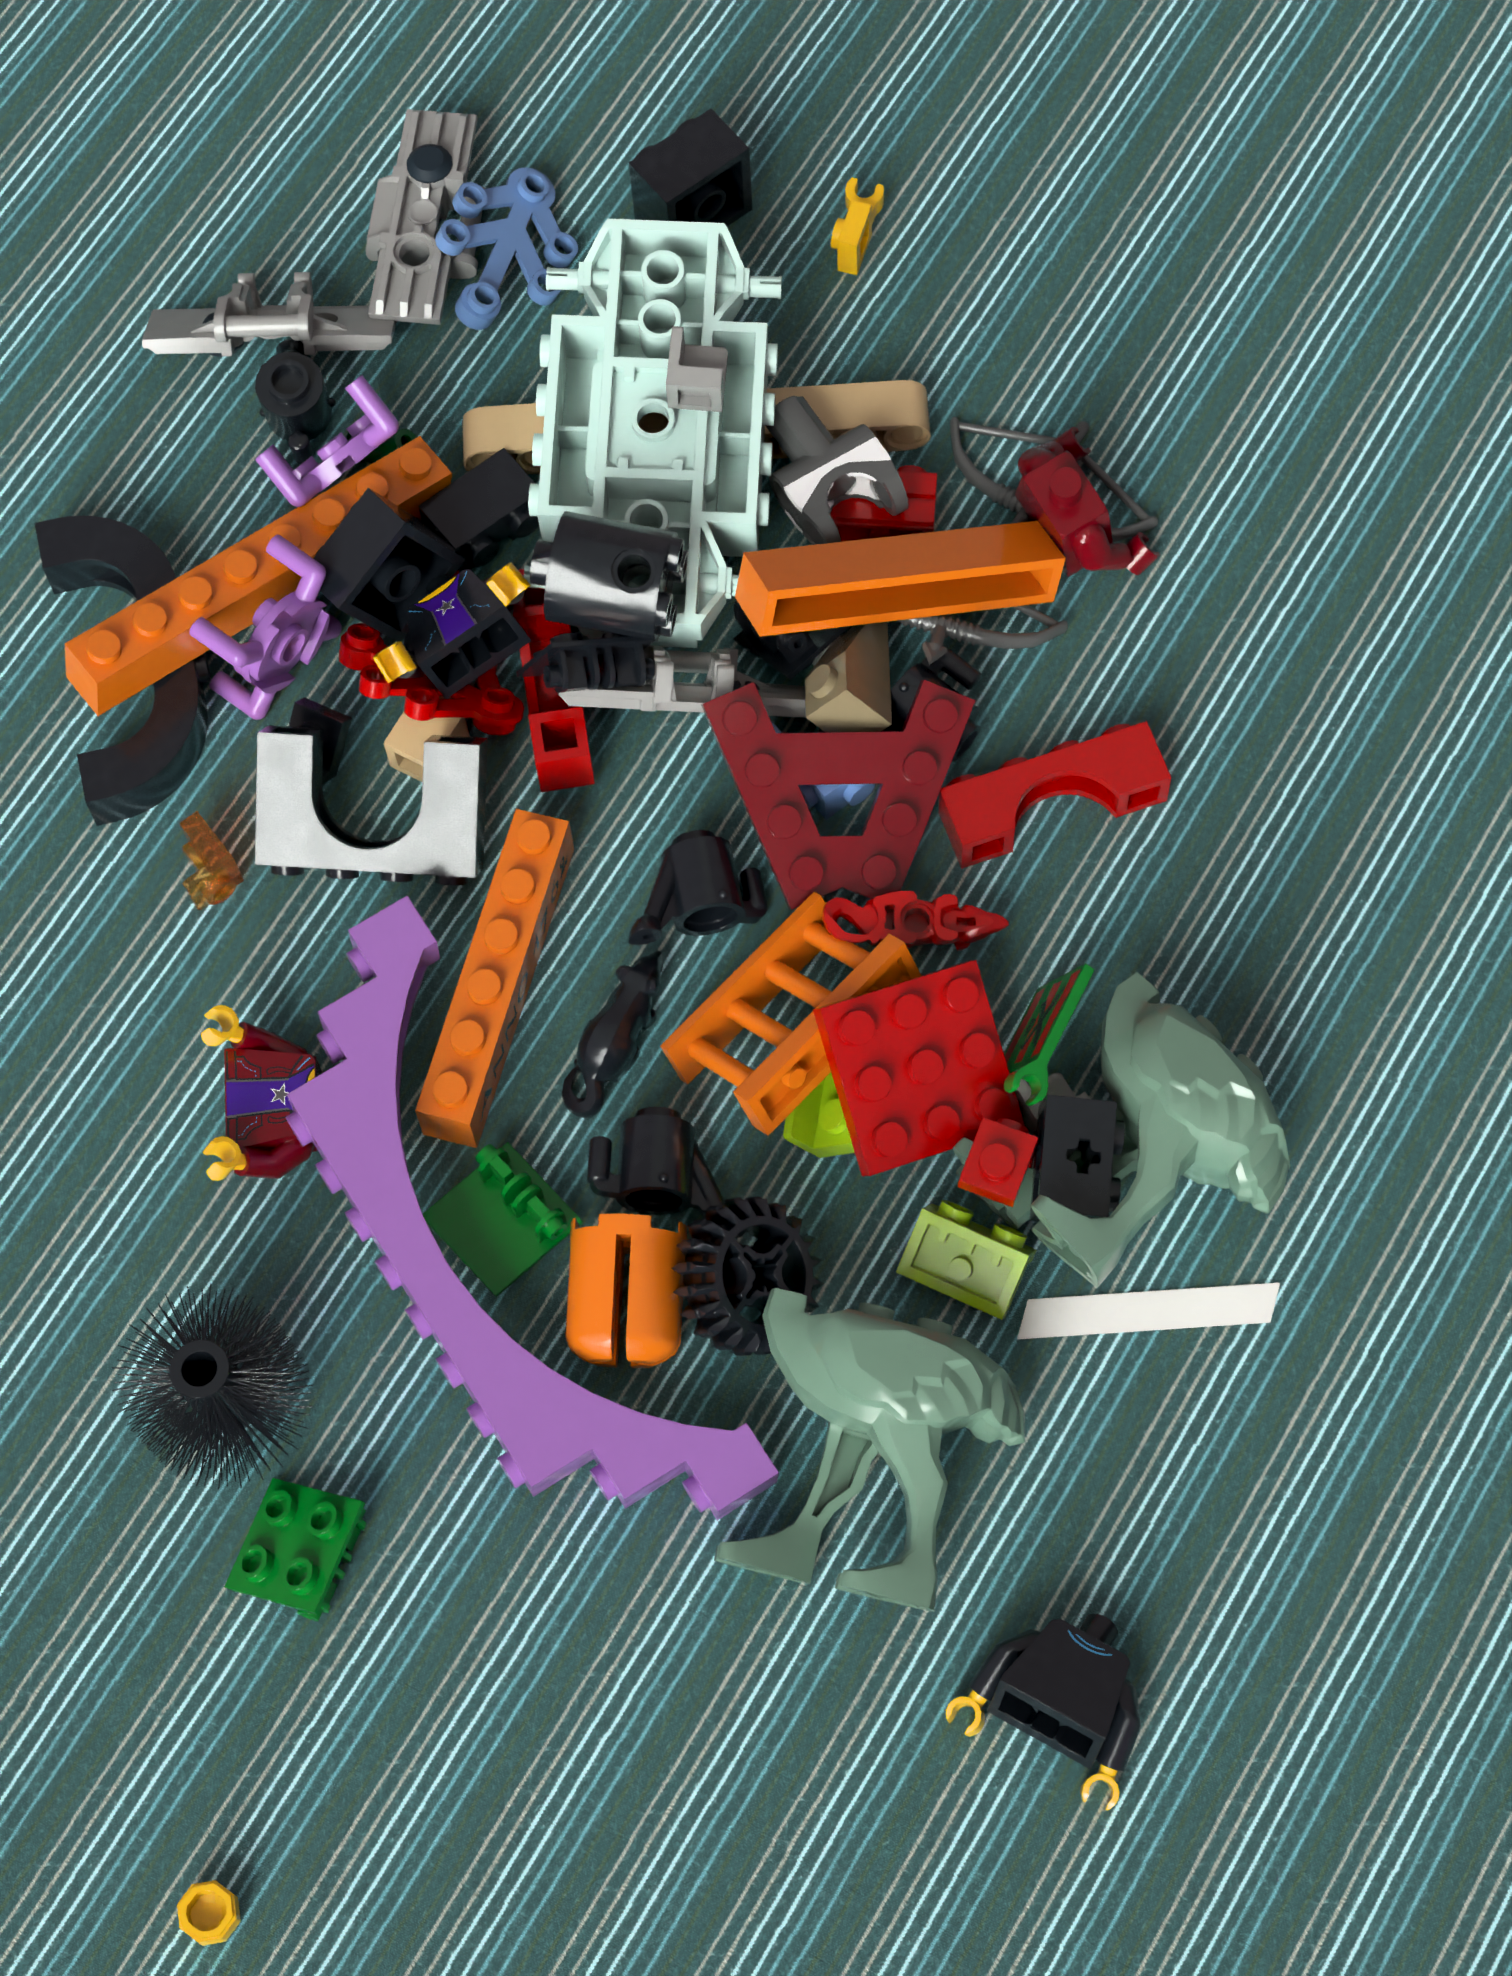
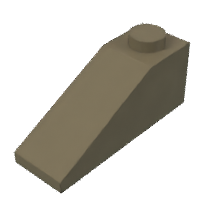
M888 622L852 626L851 629L841 634L831 643L805 678L806 718L824 732H881L892 725Z

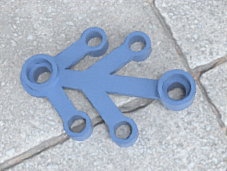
M527 167L516 169L510 174L506 185L483 189L480 185L473 182L463 183L452 201L453 207L459 215L472 219L478 217L482 210L509 207L511 210L507 218L466 226L459 220L449 219L442 224L436 234L435 242L437 247L443 253L450 256L459 255L467 248L495 243L478 282L467 285L455 304L457 317L469 328L475 330L486 329L498 315L501 309V301L497 290L513 255H515L528 283L527 293L532 301L543 306L550 305L561 290L545 291L538 284L546 285L547 269H544L526 230L530 218L545 244L543 254L550 265L556 268H566L578 253L576 240L571 235L560 231L550 210L555 200L554 186L546 175L536 169ZM464 197L473 199L476 204L469 203ZM447 234L456 236L459 242L451 240ZM555 246L561 247L566 254L560 253Z

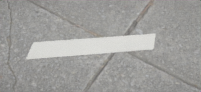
M1280 1283L1028 1299L1017 1339L1271 1323Z

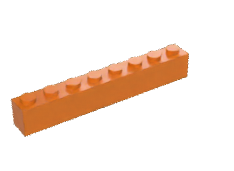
M421 436L413 439L314 497L305 505L295 508L64 644L66 678L96 715L100 716L210 650L189 634L191 626L198 618H205L232 637L253 624V616L265 600L273 598L278 602L286 595L296 591L301 576L266 552L267 545L274 536H282L314 558L318 550L330 538L347 516L351 507L360 499L367 488H370L422 520L418 505L450 485L452 472Z

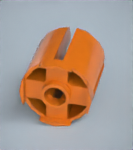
M615 1213L599 1214L598 1226L580 1228L576 1218H573L570 1229L565 1338L570 1350L575 1355L597 1366L614 1368L618 1366L625 1254H630L626 1325L627 1361L631 1362V1368H650L667 1361L676 1354L681 1344L683 1297L673 1292L684 1283L683 1275L671 1268L677 1265V1263L685 1262V1255L676 1246L687 1239V1226L679 1221L677 1233L670 1230L652 1228V1216Z

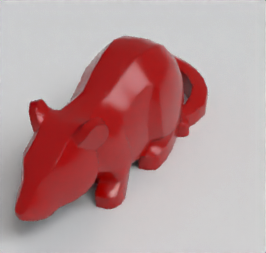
M896 891L876 896L868 900L863 907L848 899L835 897L824 905L822 911L824 926L828 933L836 939L854 944L867 942L877 946L888 934H891L904 941L908 950L913 946L932 943L934 945L954 943L957 951L968 948L971 943L983 940L989 935L1009 926V921L1002 915L987 912L972 905H963L959 908L958 898L953 894H944L930 902L917 899L914 891ZM842 917L848 921L859 934L845 932L838 925L837 919Z

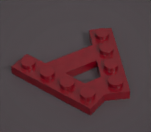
M921 680L901 732L776 733L754 682L701 704L790 910L799 907L813 892L824 896L844 888L866 898L873 899L879 895L901 891L976 700L927 680ZM880 784L860 836H820L799 785Z

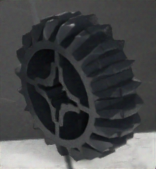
M761 1197L729 1198L722 1202L721 1205H713L703 1210V1219L694 1220L693 1223L687 1225L692 1239H685L676 1245L686 1256L685 1262L677 1263V1265L671 1268L683 1275L684 1285H680L673 1293L680 1297H687L688 1305L681 1313V1316L688 1319H697L694 1334L702 1338L710 1337L711 1347L718 1350H729L730 1353H734L736 1356H749L752 1353L755 1355L770 1354L762 1315L771 1289L779 1288L806 1295V1313L813 1312V1310L820 1306L812 1298L811 1292L824 1284L818 1279L813 1278V1267H816L822 1259L810 1256L808 1248L815 1237L808 1234L799 1235L803 1219L796 1218L795 1216H786V1205L778 1203L768 1204L767 1199H762ZM741 1231H746L757 1240L753 1246L740 1245L735 1237ZM744 1307H756L762 1314L756 1320L750 1322L739 1314Z

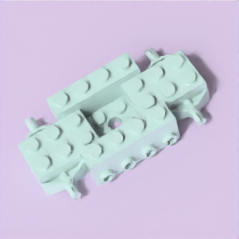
M607 219L601 227L584 262H579L578 269L547 267L546 290H575L578 293L584 294V299L593 316L552 314L550 335H541L540 366L548 367L547 384H538L536 392L537 416L544 417L543 434L534 433L533 466L541 467L539 484L530 483L529 516L538 517L542 540L548 542L554 541L555 533L564 511L677 532L678 538L684 539L683 550H688V563L683 583L673 582L672 604H677L675 627L671 637L660 635L658 641H654L650 645L697 648L698 640H703L726 604V599H732V596L735 597L739 575L733 574L732 567L726 566L722 556L743 557V552L758 551L759 527L769 525L770 493H761L762 475L771 476L773 444L765 443L764 438L765 425L774 426L775 393H767L768 376H777L778 344L768 343L767 323L733 322V320L744 305V300H749V297L781 299L782 276H750V268H744L725 223ZM672 326L684 328L686 345L724 347L727 349L728 362L722 412L668 408L666 377ZM648 413H660L668 419L669 423L666 428L657 433L645 432L638 425L641 418ZM525 565L524 578L531 585L528 588L545 589V586L530 583L531 566ZM639 575L634 577L629 582L628 587L638 588L644 585L650 576ZM578 626L580 632L584 636H588V639H601L602 635L606 633L605 631Z

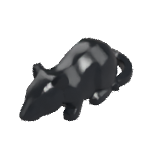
M661 951L641 957L632 966H620L616 970L615 975L621 983L611 993L606 1005L585 1026L578 1043L576 1059L574 1060L575 1067L564 1079L562 1089L564 1105L575 1116L592 1118L599 1113L604 1103V1083L608 1081L618 1082L638 1059L640 1049L637 1045V1040L641 1029H648L656 1021L655 1010L651 1008L652 997L658 994L661 984V971L663 968V954ZM580 1072L583 1075L587 1092L586 1096L581 1099L577 1098L572 1092L574 1082Z

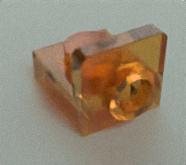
M198 811L181 821L179 825L188 841L181 849L197 871L183 881V886L194 906L198 910H202L209 904L215 905L225 901L244 879L232 855Z

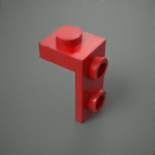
M983 1117L961 1172L958 1188L1013 1207L1027 1169L1032 1168L1038 1137L1029 1134V1130L1016 1121L999 1118L995 1122Z

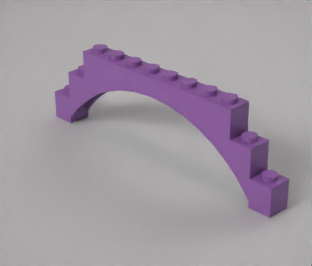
M408 896L403 897L350 928L348 932L353 949L347 952L346 955L362 982H366L371 978L372 980L318 1011L324 1030L316 1034L333 1064L340 1060L343 1061L288 1093L287 1097L293 1113L285 1118L301 1145L304 1147L313 1142L323 1160L316 1163L315 1166L330 1192L334 1194L342 1189L353 1208L345 1212V1215L360 1240L364 1242L372 1237L383 1256L375 1260V1263L389 1287L393 1291L402 1286L413 1305L406 1308L405 1311L421 1338L424 1340L428 1336L433 1335L444 1354L435 1359L452 1388L454 1389L463 1384L475 1402L466 1409L484 1439L494 1433L506 1453L497 1459L515 1489L525 1483L534 1497L594 1459L597 1466L590 1469V1473L599 1489L608 1501L617 1496L626 1509L686 1471L689 1478L684 1480L682 1484L688 1496L699 1512L709 1508L718 1521L776 1484L779 1472L747 1422L734 1431L685 1425L640 1413L598 1396L550 1369L515 1342L479 1306L447 1263L422 1215L409 1177L402 1142L400 1086L403 1050L412 1008L426 969L431 964L440 960L437 941Z

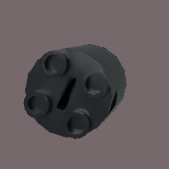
M564 511L560 518L554 541L538 540L536 542L530 567V583L545 586L544 615L547 621L658 641L660 635L671 637L674 631L677 604H672L673 582L683 583L688 563V550H683L684 539L678 538V533L675 531ZM639 575L650 576L644 585L638 588L628 587L629 582L634 577Z

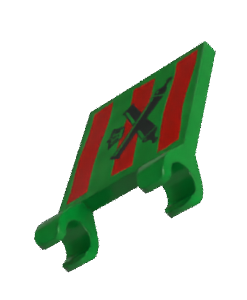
M1086 963L1036 990L1004 1053L1010 1073L1004 1082V1090L1010 1094L1018 1089L1021 1079L1025 1080L1031 1087V1095L1025 1103L1028 1106H1032L1046 1097L1048 1092L1047 1064L1095 970Z

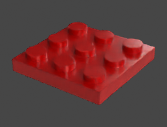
M977 960L966 961L813 1009L862 1176H872L951 1150L964 1137L974 1142L983 1117L995 1122L999 1118H1006L1025 1125L1015 1091L1009 1094L1004 1090V1082L1010 1073Z

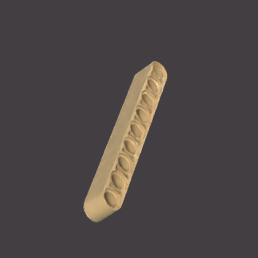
M913 380L767 389V393H775V405L791 396H803L834 439L861 424L866 425L874 433L887 452L917 449L929 442L931 437L927 390L923 384ZM536 403L484 406L467 411L463 415L462 420L463 466L466 471L469 472L505 448L527 474H540L541 466H533L532 462L534 433L543 434L544 417L537 416ZM653 412L643 416L638 425L645 432L657 433L665 429L669 421L664 415ZM765 426L764 442L773 444L772 459L788 458Z

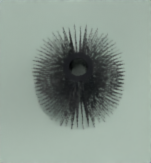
M211 1284L209 1298L207 1295V1313L204 1308L205 1328L202 1288V1312L199 1301L202 1321L201 1329L195 1296L193 1293L197 1324L192 1311L189 1287L187 1286L191 1316L186 1300L185 1304L192 1328L188 1321L180 1293L179 1296L186 1320L184 1316L182 1318L178 1308L176 1311L173 1302L171 1301L170 1303L167 1295L166 1298L181 1331L159 1305L184 1346L181 1347L148 1310L178 1346L179 1350L174 1348L141 1320L152 1332V1335L158 1339V1342L133 1327L146 1337L138 1332L135 1333L151 1342L152 1344H148L155 1349L150 1346L141 1345L128 1338L126 1339L153 1351L154 1354L139 1347L136 1348L144 1352L124 1346L120 1347L138 1352L150 1358L147 1359L124 1352L144 1359L154 1365L133 1359L130 1360L135 1362L117 1359V1361L146 1365L152 1368L136 1366L139 1368L125 1366L124 1368H112L135 1369L161 1375H150L147 1373H143L146 1375L133 1373L118 1374L123 1376L148 1377V1379L114 1382H134L140 1384L112 1391L120 1389H148L118 1397L139 1396L118 1404L134 1403L118 1412L137 1403L147 1402L124 1411L139 1409V1411L125 1418L137 1417L128 1423L127 1426L142 1416L146 1417L131 1424V1426L134 1424L138 1426L143 1423L134 1431L147 1423L153 1422L137 1431L142 1430L138 1435L140 1436L144 1431L151 1429L140 1436L139 1439L141 1437L145 1439L151 1435L147 1439L151 1438V1440L145 1443L148 1446L147 1449L154 1442L156 1443L151 1448H153L152 1450L155 1453L163 1446L156 1455L160 1453V1457L162 1456L163 1458L167 1454L162 1461L165 1460L166 1465L167 1462L169 1464L173 1460L172 1469L182 1457L177 1472L178 1475L188 1463L185 1471L186 1476L196 1458L193 1474L190 1479L192 1480L203 1453L201 1471L196 1486L209 1458L205 1486L215 1450L212 1483L214 1484L215 1470L217 1475V1455L220 1463L218 1452L220 1439L221 1465L218 1490L220 1479L222 1481V1463L224 1464V1470H226L227 1487L228 1467L231 1476L227 1445L232 1458L235 1482L237 1481L232 1450L237 1463L240 1487L242 1488L238 1458L244 1476L245 1473L238 1449L249 1482L250 1478L244 1457L247 1462L249 1460L251 1467L253 1468L254 1466L257 1474L260 1473L262 1480H264L249 1446L256 1452L263 1463L267 1465L245 1430L246 1427L282 1466L249 1426L250 1424L285 1454L287 1453L283 1450L284 1448L278 1444L279 1442L273 1438L272 1434L298 1450L297 1447L286 1441L285 1439L287 1438L280 1434L284 1433L274 1426L282 1431L285 1429L294 1434L297 1433L279 1425L277 1422L292 1429L295 1428L285 1423L306 1429L309 1428L291 1423L279 1417L282 1416L304 1423L275 1410L295 1416L299 1415L293 1413L310 1415L283 1410L277 1407L295 1410L290 1407L305 1409L304 1407L315 1406L287 1405L268 1400H279L290 1403L287 1401H310L279 1398L281 1396L313 1393H287L288 1391L313 1385L281 1386L309 1379L288 1380L309 1372V1370L294 1372L308 1364L290 1365L303 1358L293 1357L300 1352L293 1350L296 1346L290 1351L291 1347L283 1352H279L292 1345L288 1343L290 1341L287 1338L288 1336L280 1339L284 1334L276 1339L281 1334L280 1331L282 1329L275 1333L271 1332L280 1323L274 1326L272 1324L264 1332L265 1328L276 1318L268 1324L265 1323L257 1333L258 1328L265 1322L264 1320L260 1324V1321L267 1314L261 1317V1319L259 1317L252 1325L256 1317L265 1309L264 1307L255 1316L258 1304L247 1319L252 1299L242 1311L245 1303L244 1298L234 1315L238 1295L226 1324L227 1311L234 1288L231 1290L221 1315L224 1289L214 1326L216 1291L212 1319L210 1315L211 1333H209ZM248 1307V1309H247L246 1313L244 1314V1316H243L241 1322L239 1323V1320H240L241 1315L243 1314V1312L245 1311V1309ZM225 1310H226L225 1317H224L223 1324H222V1328H221V1332H220V1323H221V1320H222V1318H223L224 1312H225ZM239 1312L236 1321L233 1323L237 1313ZM254 1313V1315H253V1317L251 1318L249 1324L245 1327V1324L247 1323V1321L250 1319V1317H251L252 1314ZM245 1318L242 1327H241L240 1330L238 1331V1329H239V1327H240V1325H241L243 1319ZM257 1324V1326H256V1328L254 1329V1331H253V1332L251 1333V1335L248 1337V1335H249V1333L251 1332V1330L253 1329V1327ZM272 1336L267 1342L262 1344L265 1341V1339ZM295 1353L294 1355H292V1356L289 1357L288 1359H284L285 1357H287V1356H289V1355ZM284 1355V1356L281 1357L280 1359H278V1360H276V1361H274V1362H271V1361L274 1360L275 1358ZM292 1360H295V1361H293V1362H291V1363H289V1364H287V1365H285V1366H280L281 1364H284V1363L290 1362V1361H292ZM242 1362H243L242 1367H241L240 1369H238V1368H237L238 1363H242ZM290 1368V1369H287V1370H284V1371H281V1372H277L278 1370H281V1369ZM297 1368L289 1373H283L291 1369ZM275 1375H283V1376H278V1377L270 1378V1377L275 1376ZM294 1375V1376H291V1377H288V1378H285V1379H281V1378H283V1377H285V1376ZM148 1383H150V1384H156V1385H152V1386L134 1387V1386L144 1385V1384H148ZM279 1389H289V1390L280 1391V1392H278V1391H272V1390H279ZM147 1396L144 1399L130 1402L132 1400ZM155 1402L149 1406L138 1408L140 1406ZM191 1406L193 1408L191 1412H186L187 1407ZM145 1409H149V1410H147V1411L144 1412V1413L135 1415V1414H137V1413H139V1412H141V1411H143V1410H145ZM156 1413H159V1414H157L156 1416H154L153 1418L148 1419V1420H145L146 1418H148V1417H150V1416H152V1415H154V1414H156ZM160 1426L158 1430L152 1432L156 1427ZM164 1429L159 1435L154 1437L158 1431ZM166 1432L163 1437L157 1439L161 1434ZM169 1435V1437L162 1442V1440ZM181 1439L178 1446L173 1450L176 1443ZM171 1444L169 1450L163 1455L168 1446ZM191 1445V1447H190V1449H189V1451H188V1453H187V1455H186V1457H185V1454H186V1452H187V1449H188V1447ZM208 1445H209V1449H210V1450H209V1453H208L207 1458H206V1453H207V1449H208ZM224 1447L226 1450V1469L224 1462ZM184 1448L183 1453L181 1454V1456H180L179 1459L177 1460V1458H178L180 1452H181L182 1449ZM177 1450L175 1456L169 1461V1459L172 1457V1455H173V1454L175 1453V1451ZM196 1450H197V1453H196L194 1459L192 1460V1457H193L194 1453H195ZM189 1453H190L189 1459H188L187 1462L184 1464V1462H185L187 1456H188Z

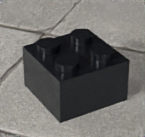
M709 109L695 119L686 120L673 134L654 146L645 147L629 162L635 220L725 223L726 226H729L753 210L749 147L712 109Z
M367 488L360 499L351 507L347 516L313 558L322 564L326 570V577L320 592L339 610L397 642L403 641L405 635L409 632L406 612L410 606L426 596L428 583L433 578L441 575L452 578L466 560L430 525L370 488Z

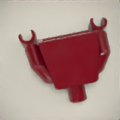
M1071 427L1054 440L1026 450L1018 461V468L1023 477L1019 482L1015 496L1031 521H1038L1065 556L1063 570L1067 577L1083 568L1090 571L1121 570L1127 568L1133 574L1140 575L1160 556L1159 552L1152 551L1146 545L1149 538L1142 532H1138L1126 545L1124 543H1113L1109 512L1077 463L1091 452L1089 447L1085 449L1077 441L1075 435L1080 432L1078 428Z

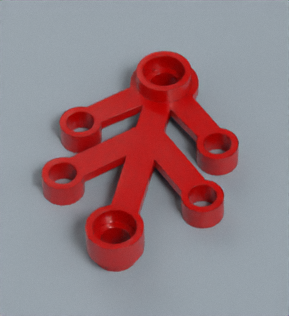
M357 623L349 626L347 632L341 636L339 661L347 668L361 671L359 680L360 693L372 699H383L388 696H405L404 713L412 719L427 721L433 718H473V724L478 730L491 735H506L513 732L516 724L523 718L524 705L522 701L514 696L510 690L500 686L496 675L498 664L475 679L478 689L468 684L451 696L453 699L439 700V696L443 695L426 675L420 678L397 677L394 681L387 683L373 659L374 655L388 647L384 645L379 631L364 623Z

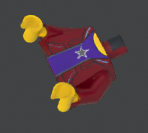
M217 1005L205 1013L204 1016L207 1019L217 1021L222 1027V1032L214 1028H207L201 1033V1038L208 1046H218L229 1040L233 1048L224 1049L226 1137L214 1138L203 1150L204 1155H216L223 1162L212 1163L206 1171L207 1175L211 1180L219 1181L226 1178L234 1170L239 1176L279 1179L309 1159L312 1152L318 1151L313 1142L304 1147L301 1145L285 1117L293 1113L287 1094L322 1074V1069L317 1057L309 1054L305 1048L273 1032L247 1022L239 1023L237 1014L232 1008L226 1005Z

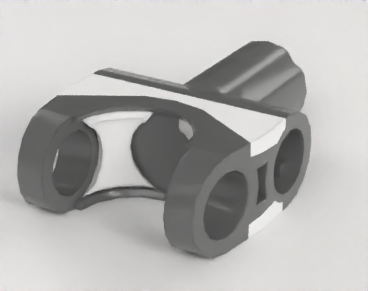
M791 396L775 405L774 426H765L792 463L773 472L769 476L770 485L777 501L795 527L813 545L841 542L840 534L830 513L833 507L843 500L864 498L875 503L880 509L884 507L892 516H896L908 509V498L899 473L888 452L866 425L861 424L834 439L803 396Z

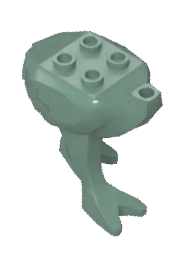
M1136 972L1116 987L1102 1022L1100 1060L1103 1082L1112 1101L1117 1102L1116 1120H1122L1125 1123L1121 1155H1113L1112 1177H1117L1121 1180L1131 1172L1137 1171L1136 1177L1124 1199L1109 1217L1090 1218L1044 1195H1039L1031 1204L1034 1170L1032 1168L1027 1169L1013 1207L977 1194L975 1195L1015 1230L1030 1219V1208H1032L1040 1219L1032 1229L1038 1239L1065 1263L1098 1288L1117 1266L1127 1244L1143 1224L1160 1212L1174 1198L1181 1175L1200 1185H1214L1221 1189L1230 1188L1239 1202L1251 1203L1254 1209L1265 1214L1271 1211L1284 1192L1288 1170L1291 1165L1283 1128L1264 1085L1263 1075L1255 1063L1243 1054H1239L1236 1057L1221 1043L1222 1037L1217 1028L1204 1016L1198 1015L1194 1018L1181 1005L1160 1003L1159 991ZM965 1137L961 1138L953 1147L954 1153L962 1162V1165L956 1170L959 1178L973 1144V1141ZM1074 1151L1068 1159L1076 1162L1077 1173L1083 1174L1090 1165L1082 1162L1081 1151Z
M772 1288L762 1315L770 1352L791 1389L808 1409L828 1421L823 1453L816 1480L807 1501L792 1525L767 1536L740 1541L720 1542V1545L716 1546L714 1561L799 1583L810 1584L823 1529L834 1512L863 1490L871 1462L880 1453L893 1472L904 1495L907 1519L904 1550L894 1560L876 1567L843 1570V1573H839L837 1576L835 1589L935 1612L937 1593L936 1526L948 1485L939 1459L941 1437L943 1434L966 1427L975 1438L986 1443H992L996 1440H1002L1009 1446L1025 1443V1413L1016 1391V1385L1012 1382L1008 1373L995 1361L966 1339L951 1335L953 1326L928 1318H918L917 1324L893 1320L894 1310L871 1303H860L858 1309H845L833 1313L808 1315L806 1314V1295Z

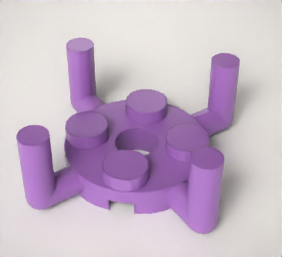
M363 375L359 376L345 389L364 412V415L346 429L352 436L349 440L341 432L316 451L322 460L320 463H317L311 456L293 470L274 444L255 459L292 506L301 507L350 467L357 464L397 432L399 428L398 420Z
M276 535L270 540L266 552L301 576L296 591L286 595L278 602L273 598H269L258 607L252 620L256 628L248 642L238 643L203 617L198 618L193 623L189 632L193 638L233 665L236 672L255 686L253 692H251L223 671L216 673L209 685L210 689L255 720L264 718L268 713L276 692L282 690L296 679L288 672L300 660L308 665L318 652L322 642L338 637L342 631L340 621L323 610L322 607H326V604L317 598L326 577L325 567L280 535Z

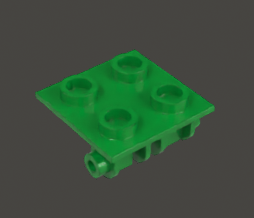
M509 1142L498 1149L492 1144L482 1148L475 1157L480 1166L422 1214L426 1223L495 1297L499 1296L570 1235L573 1218H576L579 1226L583 1223L577 1214Z
M272 1478L224 1587L232 1591L298 1609L297 1613L299 1615L319 1622L322 1612L329 1613L331 1609L329 1604L337 1587V1584L332 1581L333 1578L343 1580L346 1574L338 1568L340 1561L345 1563L351 1562L353 1556L347 1551L352 1552L361 1530L366 1528L367 1523L363 1520L366 1513L364 1509L365 1503L353 1498Z

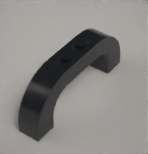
M82 515L55 518L35 523L42 567L54 594L92 586H106L121 590L130 595L135 601H138L176 579L172 566L161 549L146 535L122 522L98 516ZM205 653L153 683L155 698L152 712L145 725L134 736L115 746L77 754L85 802L97 826L134 817L158 805L181 786L195 767L202 753L208 728L207 705L202 683L211 681V674Z

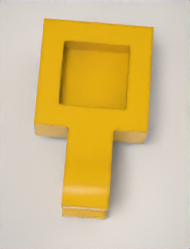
M852 177L845 187V205L848 212L845 219L837 218L831 237V248L837 249L838 271L857 276L872 236L873 221L884 205V186L877 184L872 196L862 198L857 195L858 179Z

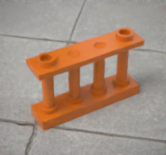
M813 892L660 1045L680 1080L687 1085L706 1067L737 1086L733 1093L753 1127L767 1136L826 1078L831 1070L813 1011L793 1031L761 1012V1010L782 989L816 1009L922 976L905 942L891 934H888L871 952L854 943L839 940L830 935L822 920V911L826 903L823 897L816 892ZM820 951L854 969L833 991L799 973ZM744 1028L777 1047L755 1070L722 1051Z

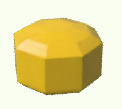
M216 1880L192 1884L177 1904L179 1928L202 1946L226 1942L241 1922L238 1897Z

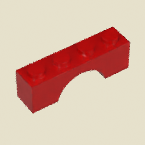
M519 569V572L524 576V569ZM542 588L525 589L527 597L525 605L519 611L513 612L516 620L532 640L519 649L522 667L533 658V653L547 647L551 643L550 639L552 637L572 633L571 625L545 620V589ZM543 675L524 677L534 759L541 792L595 784L583 707L568 706L558 695L555 688H547L545 686Z
M1147 721L1133 726L1118 724L1104 731L1101 736L1081 743L1076 740L1066 741L1055 746L1049 753L1029 760L1025 757H1018L1003 763L998 770L977 777L973 774L959 776L951 780L946 787L941 788L939 792L938 813L960 867L963 869L1013 852L1015 830L1020 819L1032 806L1044 799L1058 795L1086 797L1105 807L1117 818L1166 802L1171 775Z

